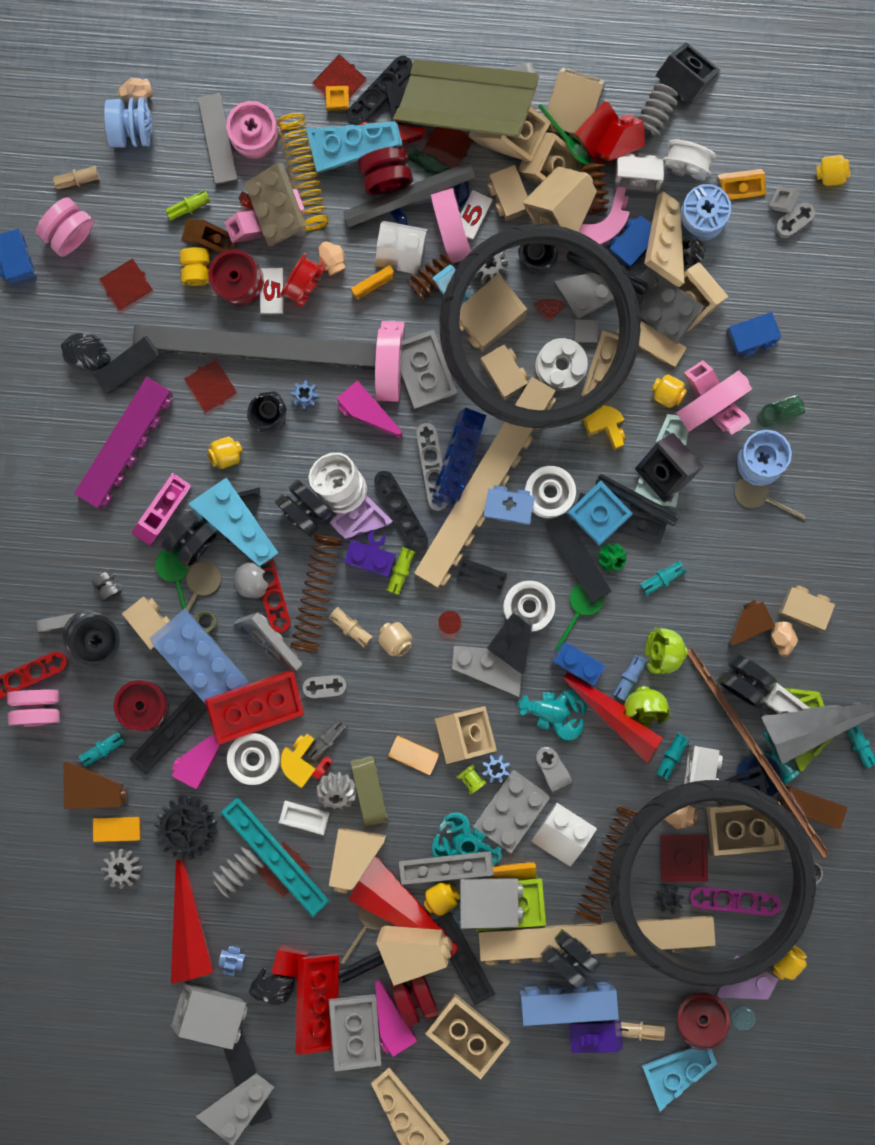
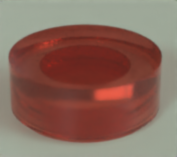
M454 611L442 613L438 620L439 628L446 634L456 633L461 627L460 616Z

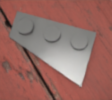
M622 265L624 271H625L626 273L630 274V273L628 272V270L626 269V267H625L624 265ZM594 272L554 281L555 286L576 319L581 320L614 299L606 281L602 276Z
M258 612L239 618L233 624L238 630L241 628L246 630L250 634L248 639L254 644L257 643L265 647L266 655L284 671H296L302 665L297 653L287 647L283 642V637L269 626L266 617Z
M454 646L453 670L520 697L521 673L487 648Z
M255 1073L198 1114L196 1118L229 1144L234 1145L275 1087Z

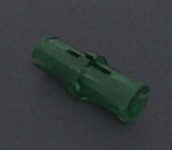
M413 147L412 153L408 156L409 161L423 167L427 173L432 172L436 175L452 169L439 162L437 157L429 156L416 147Z

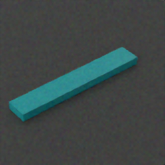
M238 797L220 812L312 917L330 902Z

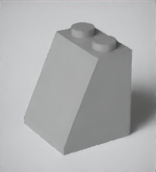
M518 878L460 880L461 928L518 927V922H523V907H518V898H523V884L518 883Z
M184 981L171 1028L178 1037L233 1050L234 1043L237 1044L240 1038L241 1031L239 1026L241 1020L244 1021L247 1014L246 1003L241 998Z

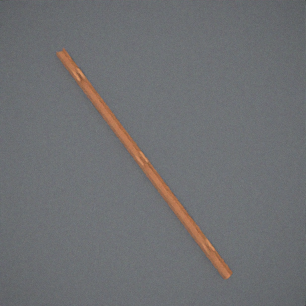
M691 647V649L687 650V655L822 858L826 857L829 854L828 850Z

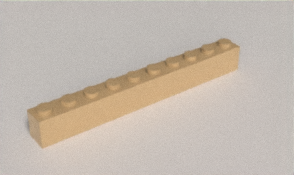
M532 377L515 405L533 410H551L556 401V398L553 397L555 390ZM507 422L503 424L414 572L415 576L437 589L440 585H446L451 577V574L448 573L452 565L455 567L458 565L463 556L460 553L464 545L468 547L475 536L472 534L475 526L480 528L485 520L483 513L488 488L494 489V486L505 487L510 478L507 475L511 467L514 469L517 467L522 458L519 456L522 448L527 449L533 440V437L530 435L534 428L517 426Z
M712 916L636 920L644 935L661 950L672 949L673 953L686 952V948L695 947L696 951L710 950L709 946H715L714 919ZM616 922L478 931L480 961H485V965L499 964V960L508 959L509 963H522L523 958H532V962L546 961L540 954L548 945L554 946L560 952L563 951L555 942V936L561 929L582 942L591 951L592 955L602 953V957H615L616 952H625L626 956H634L637 953L632 950L624 939Z

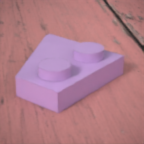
M367 495L356 509L347 513H338L329 522L345 540L393 523Z
M764 972L741 983L720 986L715 995L719 998L769 999L779 978Z

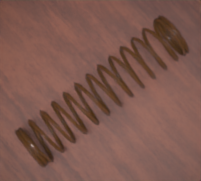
M314 535V540L323 545L311 546L313 550L322 554L310 555V558L321 563H308L310 568L320 572H306L307 576L319 581H304L305 585L318 590L304 589L302 592L313 598L300 599L302 603L312 607L298 608L299 611L311 616L296 617L297 620L310 625H294L296 629L309 634H292L294 638L307 643H290L291 648L318 653L319 649L315 647L320 645L297 636L321 638L322 636L299 627L323 629L324 627L300 618L325 620L326 618L302 609L328 610L303 600L330 601L305 591L331 594V591L308 583L333 585V582L309 574L335 576V574L311 565L337 567L335 564L319 560L313 556L339 558V556L323 552L314 547L340 550L341 547L334 545H342V540L324 535Z
M621 805L616 807L617 812L629 819H632V817L627 814L634 816L637 813ZM612 817L614 821L618 822L619 824L625 827L627 825L622 823L621 821L628 823L630 822L629 820L622 819L619 817ZM613 825L609 826L610 829L619 834H622V832L616 829L624 831V828ZM605 834L606 837L618 843V840L614 838L619 839L620 837L612 834ZM606 842L602 843L603 846L609 848L612 851H615V849L611 848L610 846L616 847V845ZM598 851L599 854L612 860V858L607 855L613 856V854L604 851ZM599 859L595 860V862L610 870V867L607 865H611V863ZM591 868L594 872L609 880V877L602 873L610 875V872ZM591 876L588 877L591 881L609 890V887L600 883L609 884L608 881ZM584 885L587 889L606 900L582 893L581 896L602 908L582 902L577 903L599 917L575 909L574 913L594 923L602 924L603 916L591 908L601 911H607V908L593 899L610 902L608 897L596 890L609 894L610 891Z

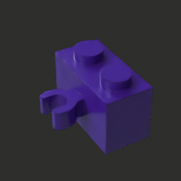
M371 530L368 535L370 545L351 540L344 560L345 565L386 578L390 577L396 555L379 549L385 543L386 535L383 534L381 540L376 542L373 540L374 531Z
M621 1020L573 1022L569 1024L571 1053L618 1052L623 1049Z

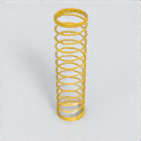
M301 113L287 114L276 121L277 126L281 128L279 135L283 137L281 143L285 145L283 148V152L287 154L285 160L289 162L287 169L291 170L289 177L293 179L291 186L295 187V189L311 188L320 184V181H309L299 186L293 185L295 180H307L318 175L317 172H310L296 178L291 176V173L294 171L301 172L315 168V164H306L295 169L289 168L291 163H304L313 159V155L301 156L292 161L287 159L289 155L305 154L311 151V147H302L291 152L285 151V148L288 146H301L309 143L308 138L298 139L288 144L283 142L285 138H298L307 134L306 130L294 131L286 136L281 133L284 129L293 130L304 127L307 123L304 122L305 115ZM301 117L300 120L295 122L280 123L289 118ZM306 132V133L301 134V135L290 136V135L295 134V133ZM308 140V141H306V142H304V143L293 144V143H296V142H299V141ZM309 149V150H307V151L294 153V152L299 151V150ZM312 157V158L307 159V160L297 161V160H300V159H302V158ZM307 166H313V167L306 168V169H300V168L307 167ZM315 174V175L310 176V177L301 178V177L306 176V175ZM316 183L314 185L304 186L307 184ZM309 190L299 196L309 197L318 195L322 190ZM324 198L310 199L302 204H318L324 201ZM314 207L303 211L302 215L321 212L326 207ZM318 215L305 220L306 225L321 221L325 222L314 226H306L302 230L310 231L327 226L329 224L328 215Z

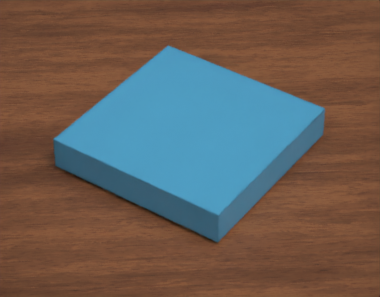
M602 481L594 486L567 512L598 546L633 514Z

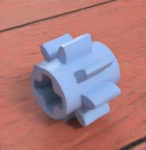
M490 755L491 762L489 764L483 762V765L487 767V771H484L482 774H489L491 776L490 782L494 778H498L502 782L501 776L503 774L510 775L505 771V767L509 766L510 763L503 764L501 762L503 759L502 755L498 760H494V757ZM499 762L500 768L503 769L502 772L492 775L493 770L489 769L490 765H495Z

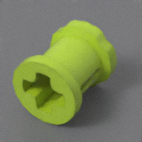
M473 764L456 776L467 786L470 795L487 783L485 780H481L475 772Z

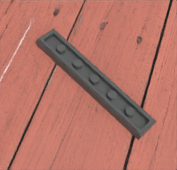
M469 161L343 211L345 221L348 227L428 197L431 194L476 177Z

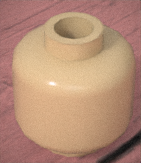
M389 622L381 627L378 642L389 655L400 657L411 649L412 635L401 623L395 622L391 624Z

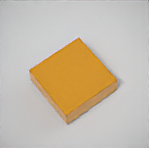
M326 86V110H348V86Z

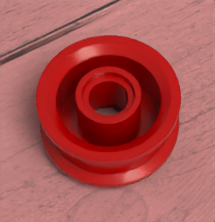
M306 253L302 255L294 267L280 294L281 298L286 296L296 302V307L301 306L302 308L309 298L307 294L314 292L319 283L318 280L325 270V267L322 266L323 263L316 264L306 258Z

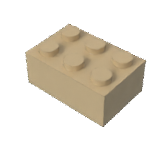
M745 805L706 808L711 855L719 856L785 850L784 839L781 833L760 812Z
M455 993L439 1012V1016L435 1017L425 1030V1034L479 1079L485 1075L510 1043V1038Z

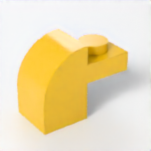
M603 405L600 409L582 419L588 436L606 430L613 450L616 451L623 448V441H626L623 429H618L617 426L623 424L624 417L618 410Z
M306 734L305 737L299 736L293 745L296 748L294 752L285 747L281 756V767L284 774L301 788H304L311 778V774L316 769L302 758L316 740L309 734Z

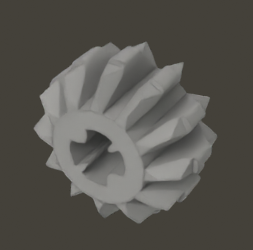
M502 252L492 257L480 268L474 278L478 279L482 276L481 284L484 285L487 279L491 280L498 273L500 275H507L508 270L504 267L509 266V261L503 260L506 254ZM492 262L493 267L490 270L486 269V265Z
M340 771L337 775L330 772L328 776H322L317 785L319 802L323 803L325 808L332 807L333 811L335 808L343 810L345 806H351L356 797L354 780L350 779L348 774L342 776Z
M119 849L118 856L114 851L110 852L111 859L105 858L103 860L109 866L101 868L102 872L109 873V875L104 877V880L107 881L112 878L111 887H115L119 881L120 889L125 888V882L129 886L134 885L132 878L136 880L140 878L139 874L134 871L142 870V866H135L134 864L140 860L139 857L131 860L130 858L133 854L131 850L125 855L124 849ZM125 864L124 869L127 870L126 873L119 874L120 869L117 868V865Z

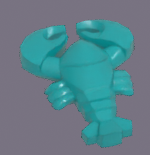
M572 688L563 691L556 700H554V692H543V701L530 702L528 696H522V699L518 701L517 709H519L520 715L524 716L529 712L536 717H540L537 726L546 729V731L549 730L550 723H552L555 734L560 740L567 742L575 740L583 730L584 720L580 719L576 728L573 725L577 722V719H572L566 724H562L571 715L566 702L572 711L577 714L579 711L577 704L580 706L581 715H585L587 710L586 701Z
M459 812L450 813L440 822V831L448 824L451 827L446 829V833L456 832L459 829L461 831L452 836L454 849H451L445 837L442 838L443 845H440V834H436L432 843L434 857L491 851L493 866L500 862L502 849L499 846L491 849L485 842H482L486 835L481 831L474 829V834H472L469 820L464 814Z

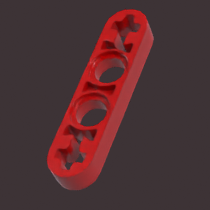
M272 558L266 562V565L271 563L272 568H263V570L273 573L274 581L268 585L262 599L271 628L275 632L284 633L290 628L291 619L275 562ZM271 594H278L281 598L280 604L276 607L268 604V597ZM284 608V612H280L281 618L287 620L283 624L284 628L280 629L278 625H274V622L277 621L276 613L271 615L270 611Z
M62 652L49 653L1 675L0 686L3 685L1 680H4V685L9 690L8 692L21 691L66 670L69 664L68 657ZM55 656L62 658L61 667L51 666L48 668L51 672L48 673L43 661L46 660V664H50L55 661ZM34 665H39L42 668V675L39 678H33L30 674V670ZM17 674L21 678V684L13 688L9 684V679L12 675ZM0 689L1 700L7 697L5 689Z

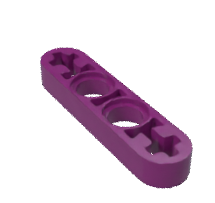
M695 887L689 893L690 903L700 909L771 916L777 914L781 907L779 898L768 893L709 887ZM699 891H702V895L711 897L710 892H714L712 896L713 906H709V900H702L701 904H698V901L694 899V895H698ZM721 893H726L729 896V903L723 907L719 906L717 896ZM748 895L752 898L753 903L750 908L744 909L740 905V899ZM757 896H760V902H768L769 898H771V901L775 903V907H771L770 911H768L767 907L758 905L759 911H757Z

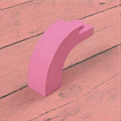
M617 186L611 212L605 220L592 225L582 223L578 232L590 237L603 247L609 245L616 235H620L630 213L624 211L629 196H625L626 188Z
M450 187L431 194L448 258L452 263L464 260L471 250L459 212L454 187Z
M293 189L302 213L305 210L297 189ZM255 210L237 212L224 222L232 243L249 241L264 236Z
M382 321L381 329L378 330L375 361L376 401L399 402L401 392V350L405 322Z
M703 360L684 372L697 398L719 384L714 369ZM731 403L711 417L723 432L727 431L731 435L751 423L749 417L734 403Z
M739 370L676 413L690 432L745 395L752 388L749 385L748 379Z

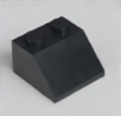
M686 42L668 56L655 76L660 79L662 84L674 89L681 100L691 104L717 76L720 69Z
M671 433L652 447L636 466L635 470L665 503L687 485L704 466L674 433Z

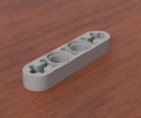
M424 423L417 429V442L428 504L432 510L441 512L447 508L449 497L436 428L432 424ZM425 428H428L429 432H433V435H430V443L435 442L436 446L422 448L421 445H426V440L420 434L424 432ZM429 450L437 453V459L432 463L424 459V454ZM431 473H438L441 476V482L437 485H432L428 481V476ZM443 487L444 491L439 490L441 499L445 498V502H442L441 507H437V504L432 503L436 498L435 491L430 493L429 489Z

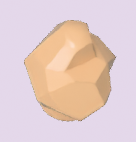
M129 78L118 90L119 99L129 104V99L134 98L136 105H138L139 98H146L147 100L148 97H152V89L148 79Z
M327 241L321 243L318 248L319 263H323L322 266L325 267L329 275L332 276L346 269L344 264L345 254L342 248Z
M777 622L774 624V629L771 630L770 643L778 649L780 656L786 657L790 655L796 646L798 638L792 629L791 623Z
M689 805L672 813L664 820L676 829L688 826L694 827L697 821V808Z

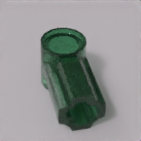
M795 395L767 404L757 413V421L763 427H771L776 423L804 414V403L799 395ZM766 410L773 413L774 419L772 421L766 419L764 414Z

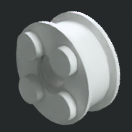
M669 140L668 146L670 150L668 156L664 157L662 161L666 167L672 169L671 173L678 176H684V174L692 175L694 179L705 181V178L711 175L709 171L710 163L717 156L712 150L689 141Z
M558 338L548 342L539 352L535 363V370L539 380L555 391H566L575 387L585 376L588 367L587 356L583 348L575 341L566 338ZM556 360H564L567 364V369L559 370L556 367Z
M545 466L537 469L529 477L525 490L530 491V495L534 496L532 512L537 516L547 519L557 518L566 513L571 508L576 496V486L573 478L567 471L556 466ZM546 487H553L557 494L553 498H548L544 494V489Z
M520 582L514 585L505 597L504 615L506 620H508L515 610L533 624L532 632H537L543 629L554 615V597L550 590L539 582ZM525 601L534 602L536 606L535 611L532 613L525 612L523 610V603Z
M251 733L237 738L232 743L227 754V764L231 774L238 781L248 785H257L268 781L275 775L280 764V754L276 744L270 738L262 734ZM252 752L257 753L260 757L259 763L255 766L250 765L247 760L248 755Z

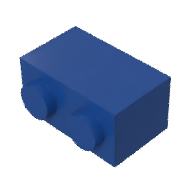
M641 215L636 220L632 218L625 225L624 229L626 231L621 237L616 235L609 243V246H611L610 254L616 258L620 265H624L628 271L647 252L652 225Z
M18 228L0 234V275L2 279L6 278L10 284L36 277L22 231Z
M773 312L730 326L726 331L735 357L742 355L743 358L755 354L756 349L762 347L764 350L771 349L777 346L776 342L781 339Z
M567 642L560 644L550 661L591 686L595 685L606 667Z

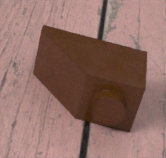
M187 219L181 238L182 242L192 247L208 249L210 253L218 255L225 250L234 249L235 243H232L228 231L203 219Z
M756 600L743 605L745 610L738 614L728 642L730 647L775 627L764 602L757 604Z

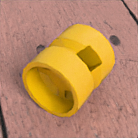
M196 247L180 250V265L184 267L180 270L181 284L187 286L209 284V269L206 268L210 263L209 250Z

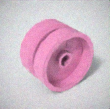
M246 101L238 104L231 110L227 118L226 129L232 147L238 154L246 158L258 159L267 156L274 150L278 142L279 132L274 115L266 105L257 101Z
M63 198L44 214L36 227L35 233L45 243H51L50 247L60 257H63L73 252L86 239L93 227L94 220L85 211H79L78 205L70 198Z
M59 690L7 692L8 705L22 706V710H14L7 713L8 725L32 727L60 723L59 710L45 709V705H54L59 702Z

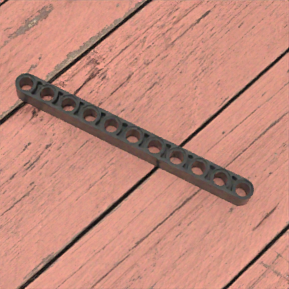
M142 324L134 325L132 346L143 337L148 336L158 352L375 370L377 344Z

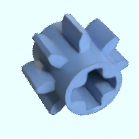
M307 380L304 381L303 385L295 383L296 392H290L291 396L297 397L293 402L294 405L302 404L303 410L309 404L315 407L313 400L320 397L319 394L313 393L317 388L316 385L308 386ZM302 391L305 393L309 392L308 399L301 396Z
M230 946L228 951L222 950L218 968L224 969L223 974L234 976L236 971L242 972L245 955L240 954L241 948Z

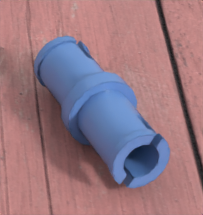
M634 655L626 672L621 674L622 679L612 694L614 697L625 702L634 684L637 685L639 682L638 677L647 664L645 659Z

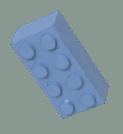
M186 608L150 637L153 646L204 703L206 698L242 687L248 683L242 671Z
M608 981L595 982V986L588 987L584 984L580 989L576 988L573 984H571V988H563L562 985L557 984L548 985V989L539 990L538 986L524 987L525 991H520L523 1026L619 1019L617 990Z

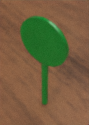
M539 104L540 110L566 141L572 155L582 165L589 164L590 160L583 146L575 138L568 137L546 108Z
M163 550L156 558L155 568L162 579L175 582L183 610L186 608V603L179 580L187 575L189 568L186 569L177 561L178 553L170 555Z
M579 583L573 587L570 593V603L576 613L557 644L556 651L560 644L566 640L580 614L593 615L597 613L603 606L604 597L591 604Z

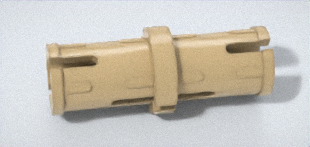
M339 607L329 616V619L336 623L346 636H351L363 648L373 638L372 635L358 625L359 622L357 620H352Z

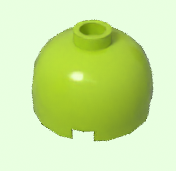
M654 628L656 631L650 632L646 641L645 656L648 657L650 655V663L646 664L647 668L653 674H670L678 670L686 659L687 647L677 632L666 628Z
M647 686L637 688L635 692L627 697L623 705L626 707L624 714L645 727H651L649 722L657 720L658 725L662 724L671 717L664 695Z

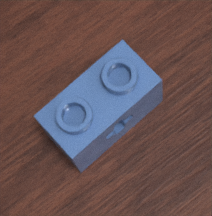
M494 486V489L488 488L484 518L530 525L534 504V496L530 495V491L517 489V492L513 493L507 492V487ZM509 499H512L513 504H516V507H511V511H508L506 506L503 505V502L507 503Z

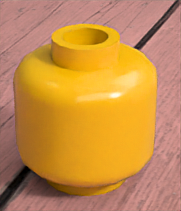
M842 155L823 157L821 165L816 166L818 180L822 179L825 186L845 184L847 178H850L849 159L845 160Z
M668 374L662 379L657 378L652 387V391L655 392L654 400L668 408H674L676 405L680 406L687 393L685 383Z
M229 436L211 442L207 450V456L213 467L216 466L220 470L238 464L240 454H243L240 443L238 441L235 442Z
M441 881L426 890L424 905L430 913L434 912L438 916H443L458 906L460 895L457 888L451 882Z
M794 945L792 950L779 963L774 965V974L782 980L785 978L789 980L796 979L807 966L805 960L807 956L800 948Z

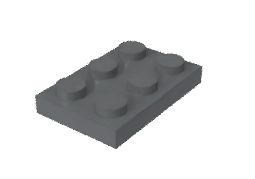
M648 267L640 278L648 283L646 293L640 295L635 292L639 304L640 317L675 344H678L705 306Z

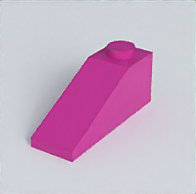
M358 380L337 397L339 403L337 408L345 417L349 415L353 420L397 438L403 436V432Z
M172 473L131 534L151 546L192 485Z
M212 734L185 753L181 759L177 758L171 768L174 771L172 777L195 789H199L223 743L218 745L214 734Z
M379 978L375 982L380 1037L382 1039L380 1045L386 1054L390 1052L394 1057L417 1042V1037L411 1027L408 1028L393 998Z

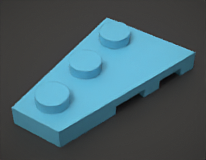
M688 1047L642 1065L659 1111H662L668 1103L681 1095L693 1082H696L705 1075L717 1062L712 1050L700 1051Z

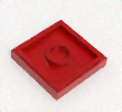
M606 101L574 133L594 164H602L605 159L596 156L595 150L611 122L619 119L610 103Z

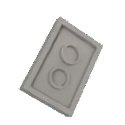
M434 329L403 340L401 375L414 410L457 395Z
M512 770L473 827L484 833L509 853H512L551 796L518 772Z
M376 995L328 999L334 1071L381 1066Z

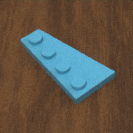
M396 122L346 125L342 127L329 126L316 129L306 128L318 173L358 161L365 154L377 149L402 146Z
M227 478L188 503L260 567L279 554Z

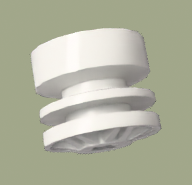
M329 453L319 458L310 469V486L330 511L335 513L353 511L365 499L367 493L366 480L347 455Z

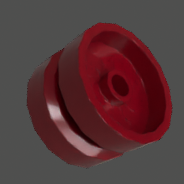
M393 146L377 149L365 154L358 160L360 172L366 176L363 179L366 194H388L409 186L414 181L411 168L405 166L408 163L405 148Z
M237 249L225 250L211 262L208 271L209 283L212 289L227 303L242 306L248 305L258 298L264 286V274L258 263L246 252Z
M135 680L128 682L120 688L115 695L113 707L115 716L120 724L129 730L144 732L154 730L163 723L168 714L169 702L163 689L155 683ZM141 701L144 703L142 710L137 707Z
M425 975L409 980L410 987L407 982L394 986L391 978L389 979L395 1004L408 1028L420 1022L417 1008H420L424 1018L427 1020L439 1016Z
M696 993L688 997L681 1004L678 1012V1032L682 1040L691 1048L700 1051L712 1050L722 1044L727 1037L730 1026L729 1011L725 1003L717 996L709 993ZM705 1018V1022L708 1021V1023L701 1024L700 1019Z

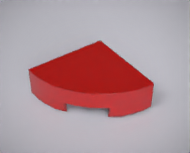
M325 756L311 775L321 779L333 763V760Z

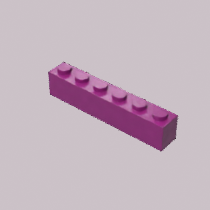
M148 377L145 378L74 493L76 496L99 510H102L103 507L106 508L113 498L112 492L116 487L119 488L125 479V476H123L127 468L131 469L137 460L135 455L140 448L143 449L149 440L147 436L151 429L155 430L161 421L159 416L163 410H167L172 404L173 399L171 397L173 394L170 390Z

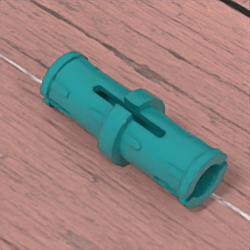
M678 560L665 570L657 571L655 576L640 583L641 589L651 585V587L643 591L644 594L649 596L659 588L669 586V582L686 574L685 568L675 572L676 569L683 566L682 563Z
M859 725L846 730L853 744L852 749L857 752L864 769L875 765V757L869 747L870 741L865 739Z
M117 730L102 742L100 740L96 742V746L79 756L81 762L90 757L83 765L89 768L99 759L108 757L111 751L125 744L124 737L114 741L122 734Z
M680 733L676 734L669 750L665 751V758L655 774L669 780L677 762L680 763L682 760L680 757L688 742H690L689 738L684 737Z

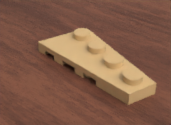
M663 191L657 195L644 264L675 286L680 287L684 284L680 203Z
M390 1067L371 1082L401 1145H446L450 1142L447 1135Z

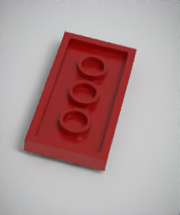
M292 670L204 699L214 738L218 745L304 715L295 675Z
M337 954L298 958L295 1054L304 1055L332 1050L328 999L338 998L339 955Z

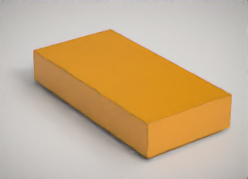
M389 265L352 287L351 291L354 298L359 300L394 279L395 275L392 267Z
M141 817L93 818V842L141 840Z

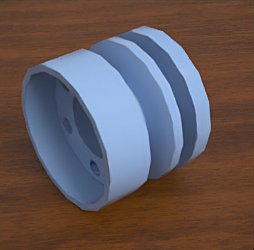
M146 98L138 99V108L135 99H129L128 109H125L122 99L106 100L104 110L105 129L109 147H126L128 137L131 138L133 146L138 147L139 136L142 145L149 146L152 133V118Z
M702 184L693 188L687 194L680 210L682 230L693 239L698 238L700 241L715 238L722 232L731 214V202L728 195L720 187L712 184ZM703 206H706V208L710 210V212L707 213L706 210H702Z
M757 431L747 439L737 455L736 464L738 472L744 480L752 485L764 486L773 483L781 476L791 462L792 451L790 444L783 435L776 431ZM758 458L761 460L765 459L766 462H758Z

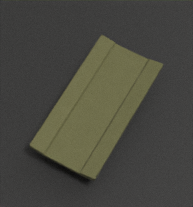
M414 59L405 93L393 120L403 123L519 137L537 88L539 75L538 73Z

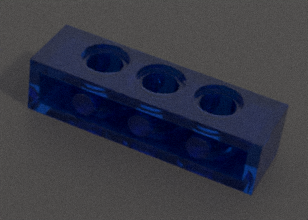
M466 407L458 413L432 498L451 505L460 501L487 415Z

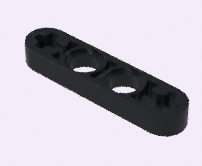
M398 56L350 106L347 111L350 125L368 122L387 101L385 88L381 85L384 79L390 78L394 81L395 86L400 87L410 77L413 65L410 58ZM406 63L407 71L402 69L398 73V78H400L398 80L397 77L394 75L399 70L398 64L404 65ZM371 94L379 98L378 103L375 105H370L366 102V98ZM362 103L366 108L361 113L362 119L356 118L353 120V113L358 114L362 110V105H360Z
M378 472L374 478V484L409 547L414 551H423L428 545L427 534L401 488L390 472ZM380 477H389L391 480L388 481L391 490L393 487H396L397 490L391 491L384 496L383 493L387 492V489L384 485L379 486ZM393 495H398L402 498V504L397 508L389 504V499ZM402 516H412L413 524L410 527H403L400 523ZM418 526L420 530H415L419 538L424 537L423 545L421 547L417 544L413 545L414 537L412 533L407 536L405 532L412 531Z

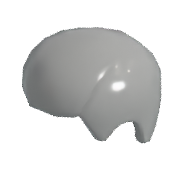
M246 562L240 566L234 576L236 591L246 598L259 599L262 597L268 587V583L263 579L265 571L256 563Z

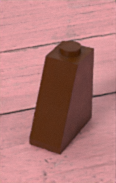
M63 762L64 809L124 807V802H127L128 793L123 783L74 762Z
M786 786L787 791L806 819L830 828L841 829L848 807ZM779 794L778 802H780V805L783 806L788 812L792 813V811L790 810L782 796Z

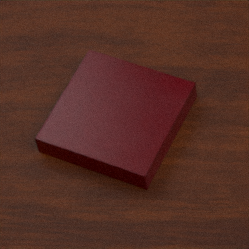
M707 834L660 835L661 882H708Z

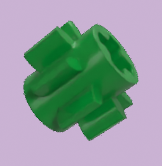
M615 543L614 546L610 544L605 545L599 552L600 559L598 562L608 572L612 568L615 571L621 570L626 564L627 559L625 556L627 552L618 543Z

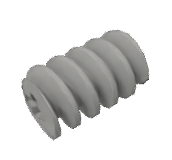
M658 83L655 84L654 91L650 93V99L645 103L646 107L642 108L641 115L637 117L643 121L644 132L654 136H660L661 134L656 129L657 127L661 129L665 127L661 120L668 121L669 119L665 112H673V108L669 104L677 105L678 103L673 98L678 96V93L669 86Z
M243 847L241 848L243 856L234 854L236 862L227 860L228 869L223 866L219 867L221 875L216 872L212 873L215 885L227 898L230 897L228 890L231 892L237 891L235 884L239 886L244 885L242 877L246 880L251 879L249 871L254 874L258 873L256 865L261 868L264 867L250 850Z

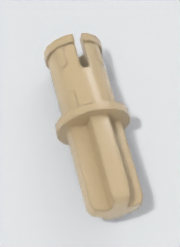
M96 166L78 171L73 169V172L53 177V183L57 190L75 185L80 187V184L100 180Z
M621 1021V1028L628 1029V1031L622 1030V1037L639 1038V1041L641 1039L663 1041L665 1038V1027L644 1025L643 1022L635 1024Z

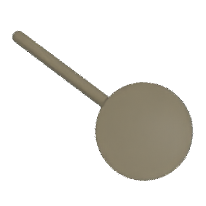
M743 477L737 481L734 493L737 501L742 506L757 508L767 501L802 520L806 519L805 515L769 498L768 485H752L744 480Z
M198 562L189 569L186 577L187 585L194 593L186 607L188 611H190L198 595H210L220 586L221 574L214 564Z
M359 906L358 916L364 926L340 964L344 965L368 928L379 930L390 922Z

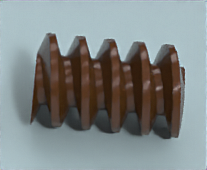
M587 164L579 168L578 172H585L591 176L597 191L587 214H598L608 211V208H604V205L610 203V200L603 199V196L609 192L601 189L607 186V182L600 181V179L606 177V173L599 172V170L605 168V164Z
M440 253V260L437 258L432 259L433 266L430 264L425 265L426 272L419 269V277L412 274L410 277L412 283L407 280L413 292L424 302L426 301L425 293L433 296L431 288L434 287L440 291L432 278L450 264L456 270L454 264L444 253Z

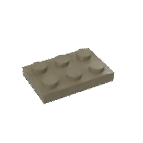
M283 163L274 164L245 183L268 246H275L306 227Z

